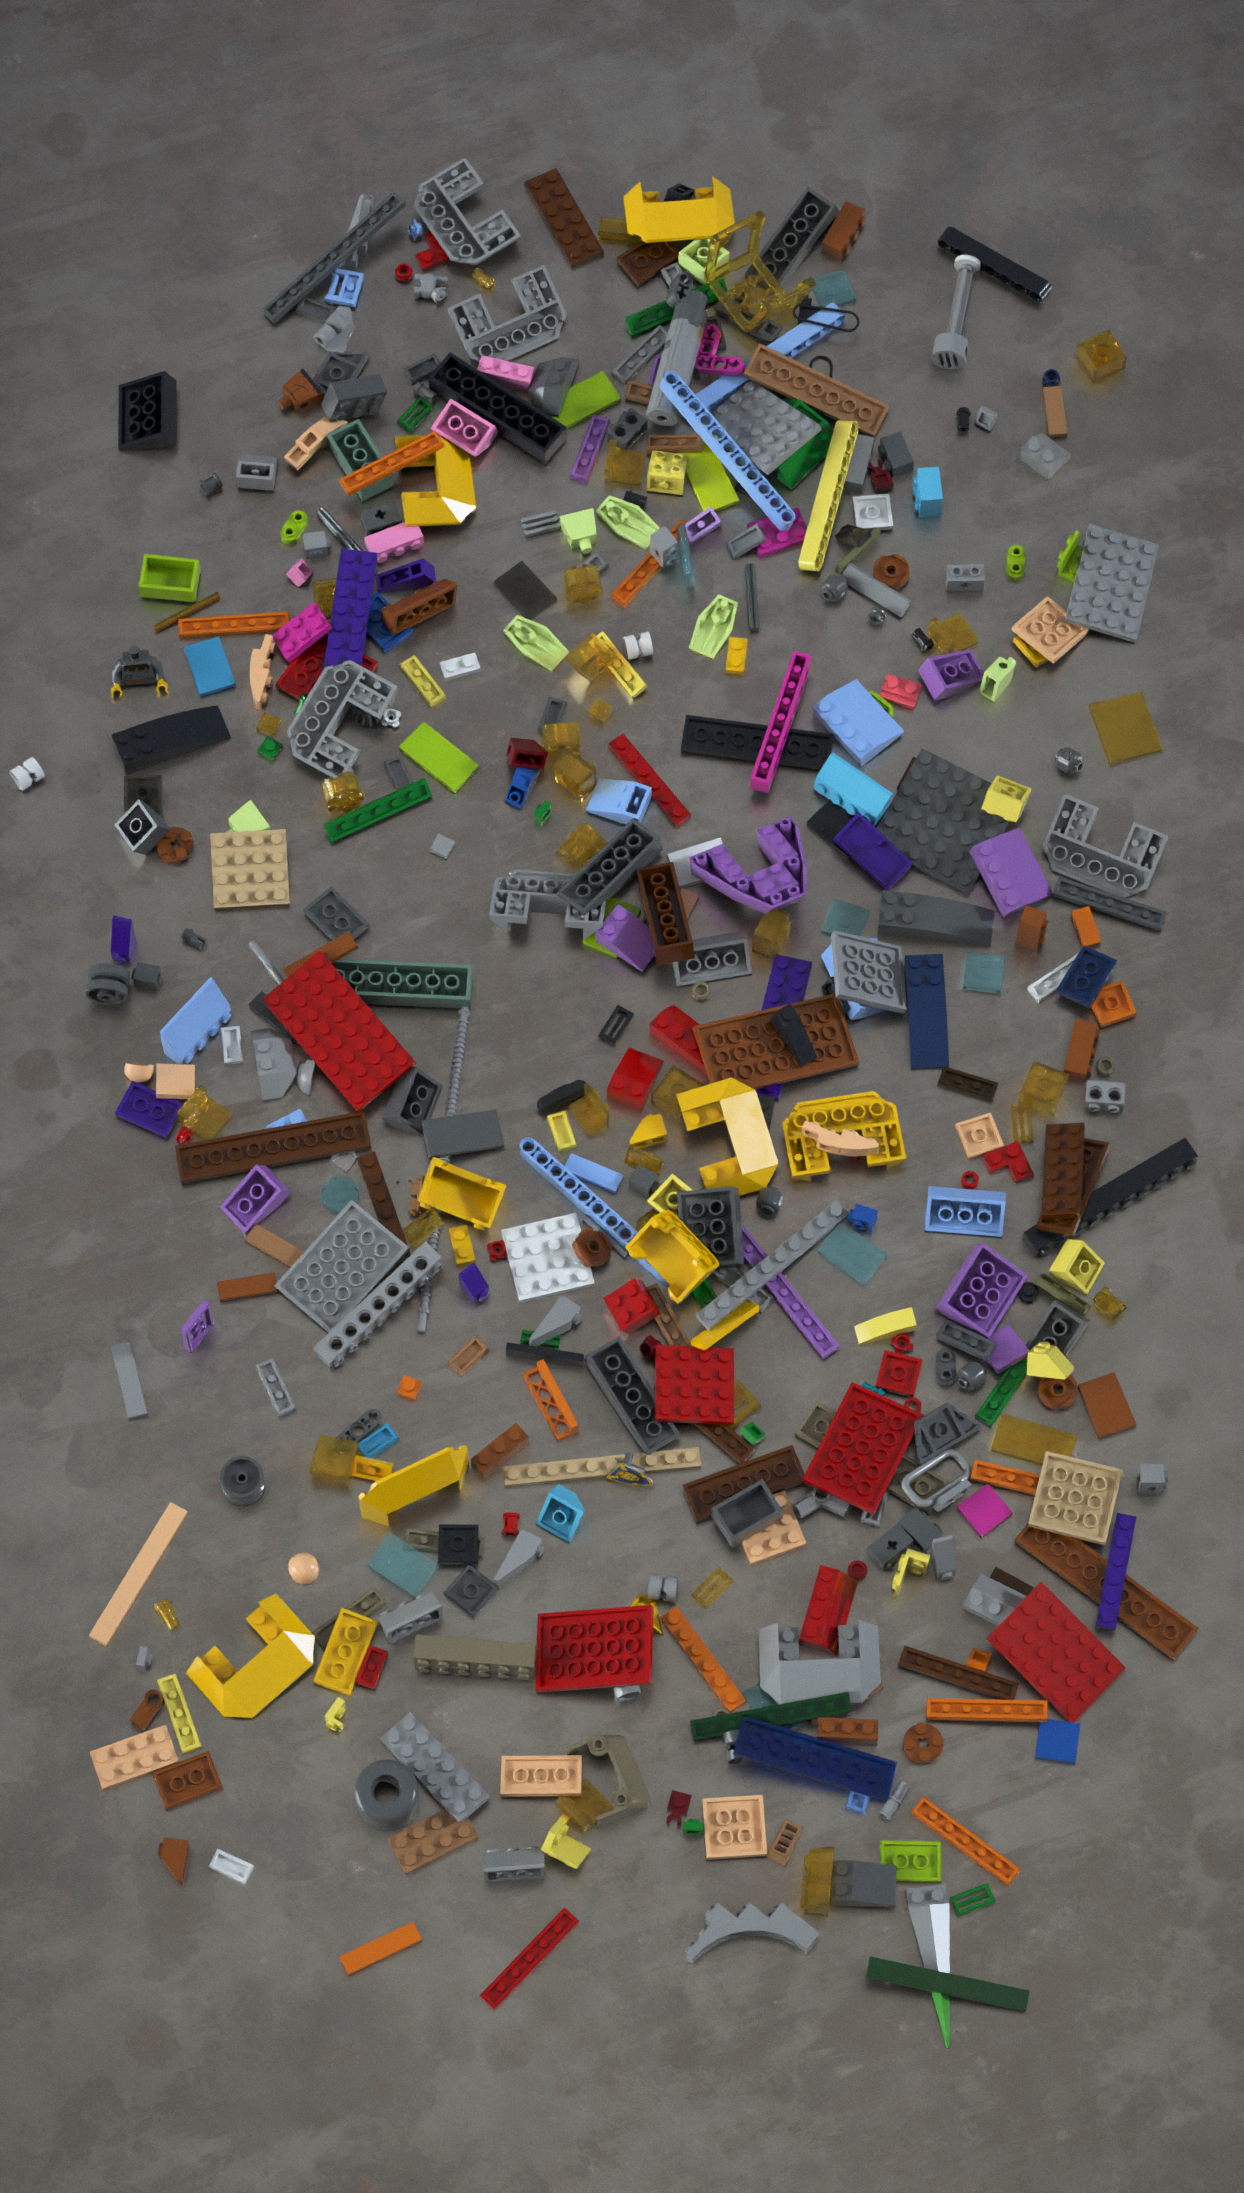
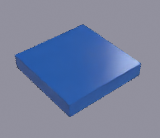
M1047 1719V1722H1040L1035 1758L1075 1764L1080 1724Z

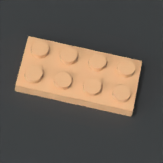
M166 1725L90 1751L103 1790L151 1774L179 1762Z
M582 1755L502 1756L501 1797L581 1796Z

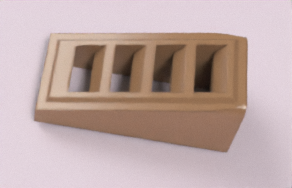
M785 1819L768 1850L767 1858L785 1866L803 1827ZM785 1829H788V1830L794 1832L795 1835L786 1832ZM782 1836H783V1837H786V1838H788V1839H790V1840H792V1841L790 1842V1841H788V1840H786V1839H784V1838H781V1837H782ZM778 1843L785 1847H788V1849L779 1846Z

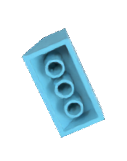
M833 752L819 771L813 785V789L829 800L831 799L834 804L844 808L850 815L855 816L859 812L874 827L882 820L893 795L892 792Z

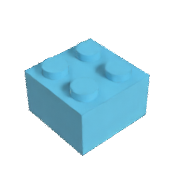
M939 467L917 468V473L913 476L914 484L912 485L913 496L915 495L916 499L914 501L915 512L918 511L919 518L941 517L943 495Z

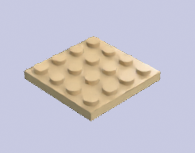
M286 829L210 833L214 909L290 905Z
M1046 1451L1028 1526L1105 1545L1123 1470Z

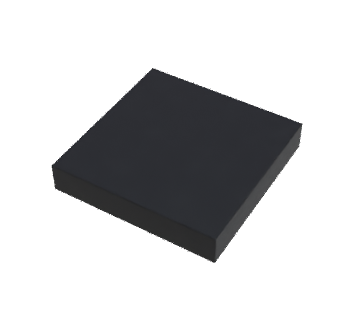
M439 1524L438 1565H478L479 1525Z

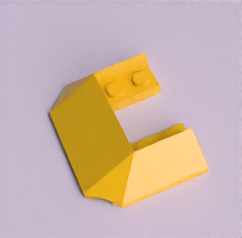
M712 176V187L694 188L695 200L660 202L659 191L642 192L640 181L623 196L627 232L633 236L635 234L640 236L641 240L646 243L719 238L723 235L725 229H731L735 225L730 188Z
M425 435L394 436L395 450ZM441 435L439 437L444 443V448L407 466H434L437 491L402 492L405 526L460 525L469 513H473L476 510L470 455Z
M731 1077L676 1094L687 1131L725 1120L736 1157L699 1168L705 1189L734 1186L739 1189V1196L766 1188L779 1163L756 1090Z
M874 1091L798 1102L790 1115L782 1123L792 1178L811 1182V1176L830 1173L827 1152L816 1148L817 1140L802 1134V1126L805 1120L816 1122L827 1130L833 1129L839 1135H841L843 1129L854 1130L862 1137L875 1139L879 1143V1151L877 1154L866 1156L868 1167L886 1165L887 1170L906 1160L896 1105L890 1101L887 1102Z
M460 1446L459 1450L447 1447L375 1481L368 1493L363 1492L358 1496L362 1518L389 1526V1513L454 1482L461 1492L469 1470L467 1446Z
M276 1593L259 1601L260 1606L246 1618L248 1623L268 1645L244 1667L237 1671L220 1650L214 1646L202 1658L197 1656L186 1672L224 1717L253 1719L313 1665L315 1636Z

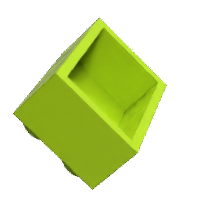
M144 554L139 581L140 597L195 602L201 571L199 560Z

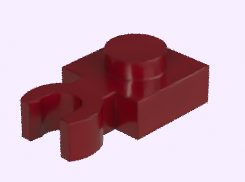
M880 459L878 460V467H874L869 462V471L872 473L870 474V479L876 493L894 487L888 469L882 470L883 463Z
M672 1790L667 1811L672 1812V1814L667 1817V1826L670 1825L672 1819H676L678 1821L677 1828L681 1827L682 1819L680 1816H687L692 1795Z

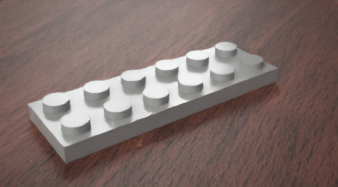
M411 1713L406 1715L380 1738L381 1742L403 1765L411 1770L415 1778L459 1824L490 1799V1795Z

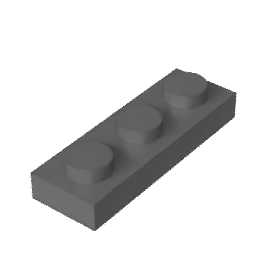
M945 1320L936 1333L937 1339L986 1362L997 1347L995 1342L948 1320Z

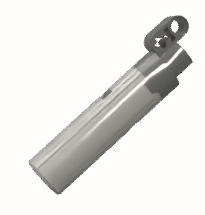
M682 271L672 279L666 301L671 308H674L646 411L647 417L655 424L661 426H674L678 424L681 413L661 391L660 382L667 371H674L689 387L708 318L705 311L708 297L702 292L691 290L693 278L686 271Z

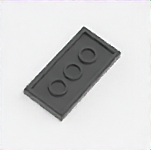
M496 1110L428 1119L421 1122L429 1158L504 1147Z

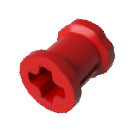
M504 1513V1529H502L501 1534L507 1537L518 1536L520 1514Z

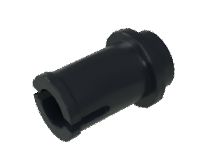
M961 407L956 412L958 416L957 430L966 432L969 430V416L971 412L969 408Z
M630 490V492L626 491L623 500L644 508L648 496L639 495Z
M921 628L916 629L912 633L911 637L918 642L921 650L928 652L933 648V640L929 639Z

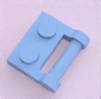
M336 268L331 274L332 280L324 302L330 305L339 304L355 308L364 274ZM340 278H344L340 294L336 296L335 292Z

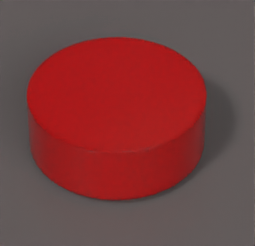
M856 1560L849 1564L847 1573L855 1580L862 1581L866 1578L868 1569L864 1562Z

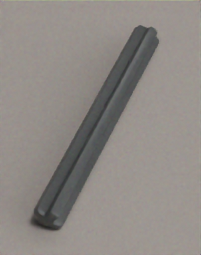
M324 507L317 511V516L347 549L363 551ZM377 565L375 574L379 572V567Z

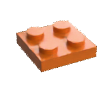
M1123 980L1104 986L1092 1005L1101 1028L1134 1017L1137 1014Z

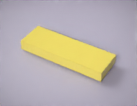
M415 655L399 664L400 669L430 708L446 699L444 692Z

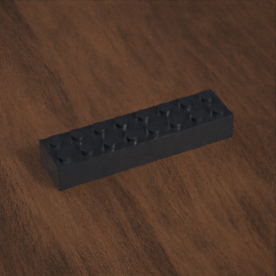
M451 352L428 377L430 390L447 401L450 399L456 401L493 424L500 435L545 464L567 439V427Z

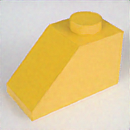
M649 1114L641 1120L629 1141L630 1151L667 1141L668 1134L661 1114Z

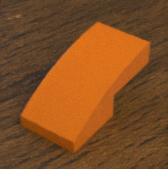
M1087 906L1070 911L1081 946H1089L1101 942L1090 907Z

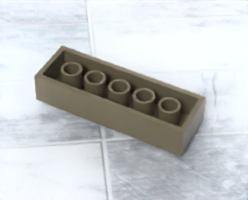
M416 1635L413 1657L415 1669L424 1673L434 1670L441 1674L458 1672L459 1675L468 1676L470 1673L478 1674L480 1677L498 1675L499 1678L508 1679L512 1676L518 1677L520 1680H530V1678L535 1677L536 1644Z

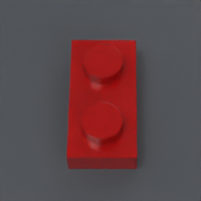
M369 1645L356 1678V1684L375 1690L388 1657V1651Z

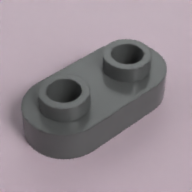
M949 1348L940 1349L936 1355V1377L938 1384L942 1387L953 1386L957 1377L956 1356L954 1351ZM948 1355L949 1359H943L942 1356ZM948 1373L950 1377L945 1378L943 1375Z

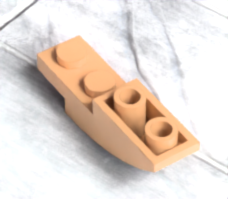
M327 416L323 417L295 441L296 445L284 456V460L298 471L320 448H324L327 445L326 434L347 425L348 422L346 420L329 421Z
M265 634L261 650L253 648L250 661L251 690L254 703L259 710H261L262 704H265L267 701L268 693L266 691L268 687H271L273 677L270 676L269 667L271 659L269 658L275 652L276 643L273 641V635Z
M806 1120L802 1126V1134L817 1140L816 1148L829 1153L844 1156H869L877 1154L879 1151V1143L875 1139L862 1137L854 1130L843 1129L841 1135H839L833 1129L827 1130L816 1122H808Z

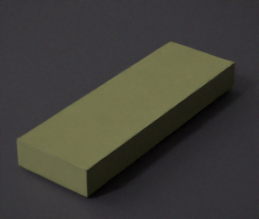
M874 528L839 561L836 570L841 573L849 563H852L879 537L881 531Z
M1045 1273L1038 1276L1034 1282L1080 1315L1087 1313L1091 1307L1087 1302Z

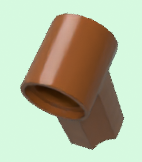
M157 1690L147 1691L144 1700L131 1717L130 1722L138 1728L145 1730L157 1711L163 1707L164 1700L161 1693ZM157 1696L159 1698L158 1703L154 1705L149 1704V1699Z

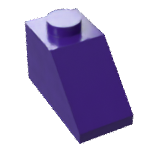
M472 1263L459 1273L460 1289L473 1304H476L478 1301L482 1302L488 1297L489 1285L475 1263Z

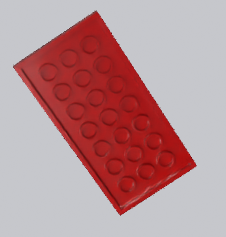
M320 950L262 999L358 1113L416 1064V1061Z

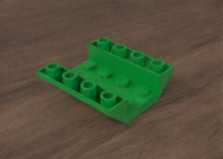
M785 398L784 402L818 423L822 429L775 469L778 472V480L792 490L827 456L833 430L824 418L800 399Z

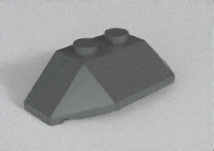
M560 357L538 364L528 390L538 409L549 416H560L579 365L578 359Z

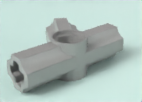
M814 1488L813 1491L793 1502L791 1506L795 1514L802 1519L818 1508L828 1509L844 1517L850 1504ZM824 1494L826 1498L820 1499L816 1495Z

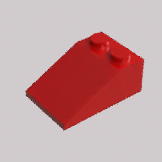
M628 1048L607 1087V1098L643 1111L664 1061Z

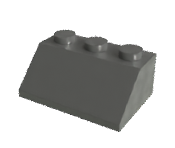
M411 1067L396 1080L382 1119L395 1128L423 1136L421 1122L430 1118L442 1085L417 1067Z

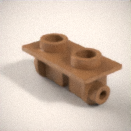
M421 1175V1179L415 1178L412 1182L411 1196H417V1198L410 1199L408 1212L413 1217H416L418 1214L424 1218L427 1217L428 1209L419 1206L420 1202L417 1201L425 1179L423 1175Z

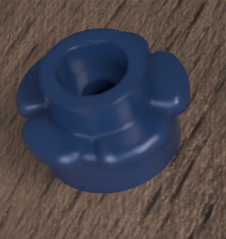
M1049 369L1043 374L1042 380L1044 384H1048L1050 387L1056 386L1060 382L1059 373L1054 369Z

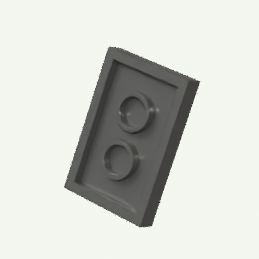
M332 886L303 909L304 913L331 941L348 931L353 939H356L370 927L369 923Z

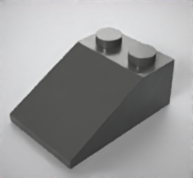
M1059 1299L1055 1300L1030 1337L1026 1347L1031 1350L1039 1342H1049L1050 1345L1057 1346L1066 1357L1082 1336L1090 1320L1074 1311Z
M833 1860L831 1901L834 1906L895 1907L897 1866L853 1860Z

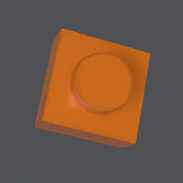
M403 1375L397 1389V1395L415 1401L422 1386V1381Z
M973 1648L967 1660V1666L986 1672L992 1659V1653Z

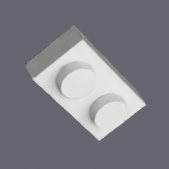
M476 653L440 662L445 681L481 672Z

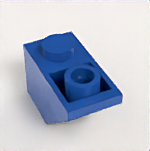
M517 767L505 802L521 809L535 787L540 770Z

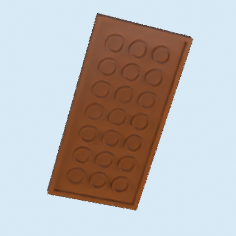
M836 994L791 1003L800 1017L817 1055V1059L803 1067H800L770 1021L776 1011L787 1005L694 1026L693 1032L710 1084L732 1077L756 1090L858 1066L860 1062Z

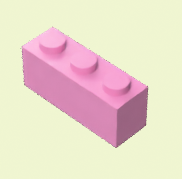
M481 356L477 369L505 388L528 393L535 374L534 367L487 356Z
M405 522L364 537V543L367 552L378 553L377 562L381 563L390 557L400 556L406 551L420 548L424 545V537L419 526H405Z

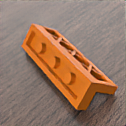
M544 1359L536 1362L537 1367L523 1373V1377L557 1441H560L579 1432V1425ZM539 1372L542 1378L540 1384L531 1382L529 1376ZM541 1389L549 1391L550 1397L548 1401L540 1399L539 1393ZM549 1406L558 1408L557 1418L548 1414ZM558 1422L566 1424L569 1430L559 1435L556 1429Z

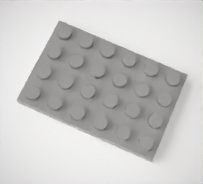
M749 380V382L711 412L713 417L751 462L767 475L822 430L818 423L752 380Z
M1089 524L1064 622L1135 643L1159 545Z
M351 1200L274 1287L329 1333L380 1284L410 1248Z

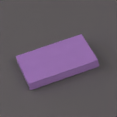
M206 1300L202 1301L180 1329L184 1348L189 1353L193 1352L214 1325L210 1303Z

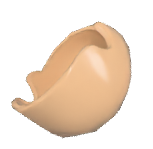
M126 1062L124 1072L134 1082H145L151 1078L154 1065L149 1064L145 1066L139 1063Z
M303 1552L291 1557L288 1569L294 1582L305 1585L317 1579L319 1565L313 1555Z

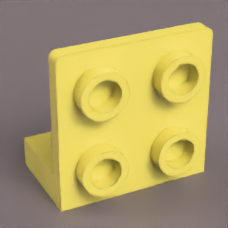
M652 451L647 474L646 491L683 495L688 455Z
M907 1549L906 1554L901 1555L898 1567L900 1573L896 1572L893 1579L892 1589L895 1590L894 1596L898 1597L907 1569H911L912 1573L918 1575L922 1573L927 1574L930 1555Z
M562 1814L549 1830L541 1851L550 1857L564 1862L565 1865L577 1869L590 1853L591 1848L566 1835L570 1827L567 1825L570 1817Z

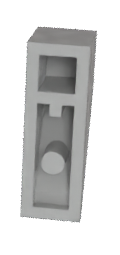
M561 1295L531 1335L529 1346L537 1347L553 1339V1337L569 1331L573 1325L576 1326L582 1317L580 1315L581 1306Z
M521 1529L494 1578V1584L499 1587L533 1563L536 1557H540L544 1550L542 1538Z
M952 1535L932 1540L930 1560L936 1580H948L956 1574Z

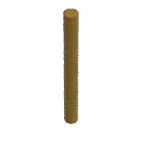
M215 592L153 625L154 631L158 632L177 622L178 619H182L220 599V595L218 592Z

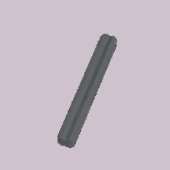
M748 563L745 565L749 630L758 631L759 614L755 564Z

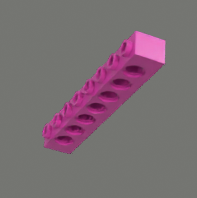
M793 651L750 778V789L769 793L811 668V655Z

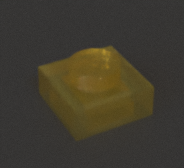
M598 698L589 708L588 715L603 724L614 711V707Z
M264 712L257 725V731L274 737L282 720Z

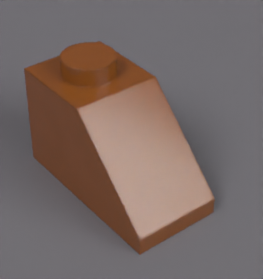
M164 1837L163 1843L159 1844L158 1855L161 1856L162 1862L176 1881L183 1885L190 1846L188 1840Z

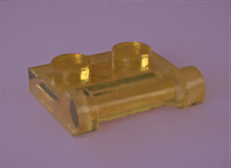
M739 1380L734 1383V1410L746 1400L750 1404L734 1417L733 1425H727L733 1431L754 1410L757 1411L762 1407L760 1402Z

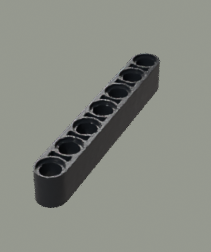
M947 227L937 241L942 249L956 257L972 255L978 258L981 262V271L1036 302H1042L1052 288V285L1046 279L953 227Z

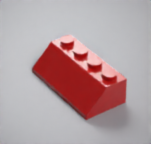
M675 1005L662 1010L650 1023V1034L708 1077L693 1032V1027L700 1024Z

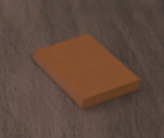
M1115 1372L1078 1384L1079 1392L1099 1439L1136 1427V1422Z
M209 1751L152 1773L166 1811L223 1789Z

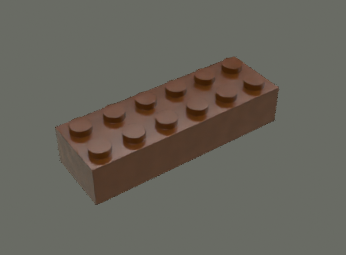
M669 862L636 869L657 965L694 959L693 941L674 863Z

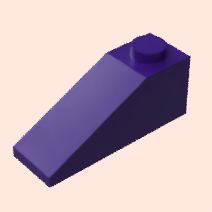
M420 559L376 575L377 591L379 593L419 589L436 581L435 567L425 559Z
M113 915L111 935L112 959L119 963H131L137 944L132 919Z

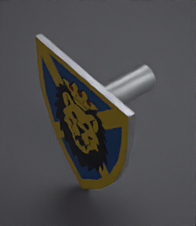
M630 1452L626 1453L624 1463L620 1462L605 1476V1478L623 1484L654 1486L652 1479L644 1473L645 1469L632 1464L633 1454Z

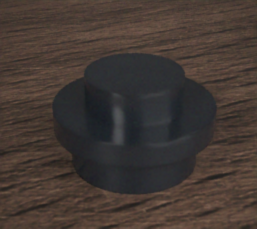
M1026 1282L1020 1288L1019 1294L1023 1300L1033 1301L1038 1297L1039 1289L1036 1284Z

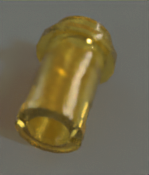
M476 268L474 273H472V277L479 281L483 288L491 289L494 286V277L487 275L481 268Z

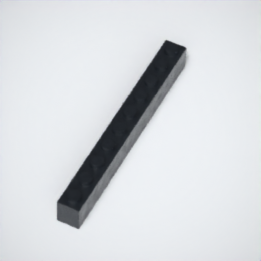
M1183 1138L1094 1190L1074 1237L1081 1234L1084 1228L1095 1226L1101 1218L1112 1216L1118 1208L1129 1206L1135 1198L1138 1197L1140 1199L1144 1197L1152 1188L1158 1189L1164 1184V1181L1175 1179L1180 1175L1181 1171L1192 1169L1196 1165L1198 1155L1187 1139ZM1035 1225L1024 1231L1022 1239L1036 1257L1040 1254L1041 1256L1047 1254L1055 1245L1060 1246L1064 1244L1067 1238L1071 1236L1037 1230Z

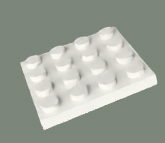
M577 1213L501 1230L519 1303L595 1286L591 1267L583 1265L572 1247L576 1236L581 1232Z

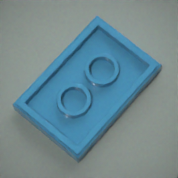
M219 636L184 647V652L200 697L236 686Z

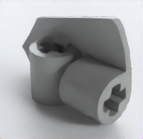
M338 306L314 335L315 341L326 351L344 352L354 328L350 307Z

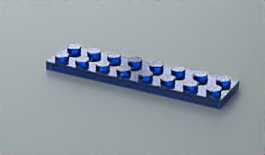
M747 1716L742 1717L733 1751L734 1756L886 1802L889 1798L897 1762Z

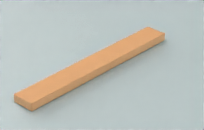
M171 1502L169 1503L90 1632V1638L107 1647L187 1516L188 1511Z

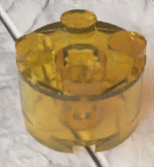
M582 564L581 568L572 566L564 571L563 583L568 601L587 605L591 603V600L602 595L600 575L596 566Z
M351 772L338 773L339 777L333 778V776H330L321 784L322 793L329 812L343 811L348 813L354 810V806L364 800L356 775Z

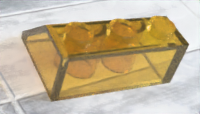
M832 1846L809 1849V1855H804L803 1868H807V1876L803 1875L802 1888H806L805 1895H801L800 1907L804 1908L803 1914L828 1916L834 1847Z

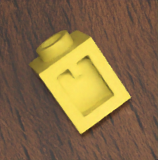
M338 1697L324 1716L325 1722H327L326 1725L333 1731L339 1730L340 1732H342L344 1726L337 1718L341 1719L346 1711L345 1701Z

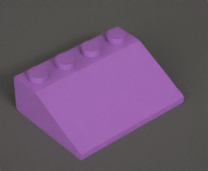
M1020 827L985 840L973 846L969 851L1003 918L1024 909L1026 905H1033L1053 895Z
M981 1242L972 1248L935 1306V1309L950 1320L988 1339L1028 1275Z

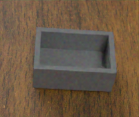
M380 374L331 382L321 405L329 421H342L347 418L374 415L379 412L388 391Z
M763 1479L712 1507L711 1516L731 1548L783 1519V1510Z

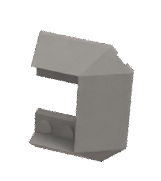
M465 157L419 185L414 209L451 261L477 265L520 239L521 235L503 210L473 228L470 226L455 204L485 186Z
M545 265L511 279L526 313L498 326H494L480 294L447 308L470 359L480 362L481 356L509 361L558 339L567 314Z
M351 660L339 665L325 667L287 730L293 756L341 783L354 772L351 767L361 751L335 737L336 730L351 705L380 720L387 707L393 706L398 686Z
M1064 794L1043 843V848L1052 870L1123 898L1147 889L1169 836L1133 822L1120 856L1086 843L1099 807Z
M515 869L509 872L508 876L504 878L499 877L494 880L489 919L508 934L509 923L527 924L528 912L566 915L565 927L583 928L584 940L603 927L606 901L584 915L556 894L575 874Z
M858 1620V1625L838 1626L839 1659L799 1660L798 1627L778 1628V1623L758 1630L760 1688L775 1699V1702L778 1704L849 1692L851 1704H862L868 1695L881 1684L878 1625Z

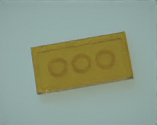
M1001 1413L991 1451L1042 1466L1046 1451L1071 1457L1077 1434Z

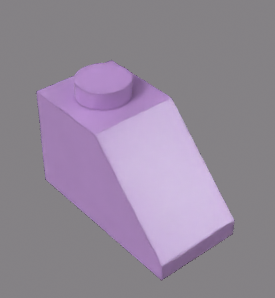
M709 507L681 526L690 542H693L721 526L722 522L713 508Z

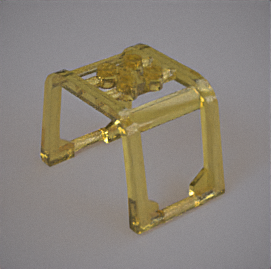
M761 210L710 237L705 267L706 280L711 290L740 328L746 332L755 330L761 323L788 308L793 309L816 286V282L810 276L796 284L794 290L786 293L763 263L758 254V245L766 216ZM748 225L749 230H751L748 252L716 268L719 250L730 241L732 233ZM752 263L759 274L748 276L747 280L735 283L732 289L725 292L718 280ZM765 280L770 288L766 290L760 289L756 293L755 287L757 284ZM744 292L745 298L743 302L736 306L730 298H739ZM775 293L774 297L767 300L768 296ZM761 304L752 320L747 321L741 311L749 312L754 305Z

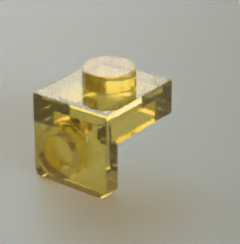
M1106 1286L1093 1297L1097 1310L1111 1320H1115L1127 1308L1125 1303L1113 1296L1110 1289Z

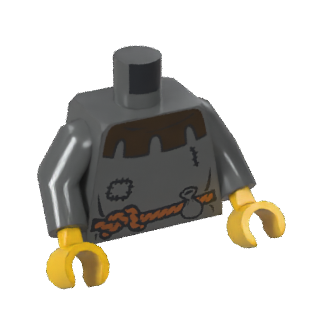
M138 646L130 647L129 651L122 653V658L118 659L112 668V683H114V686L111 688L112 697L115 690L120 691L119 696H122L119 683H121V686L157 683L156 680H158L157 693L160 694V686L165 687L167 693L168 684L163 680L165 676L162 663L154 656H151L149 650H140Z

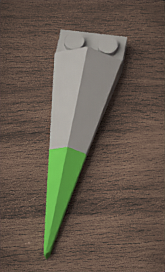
M947 1885L906 1888L908 1911L924 1967L950 1973ZM932 1992L946 2047L949 2048L950 1996Z

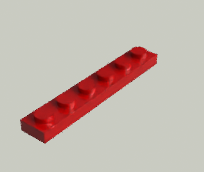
M624 734L608 743V747L638 783L652 787L651 798L675 827L691 818L690 812Z

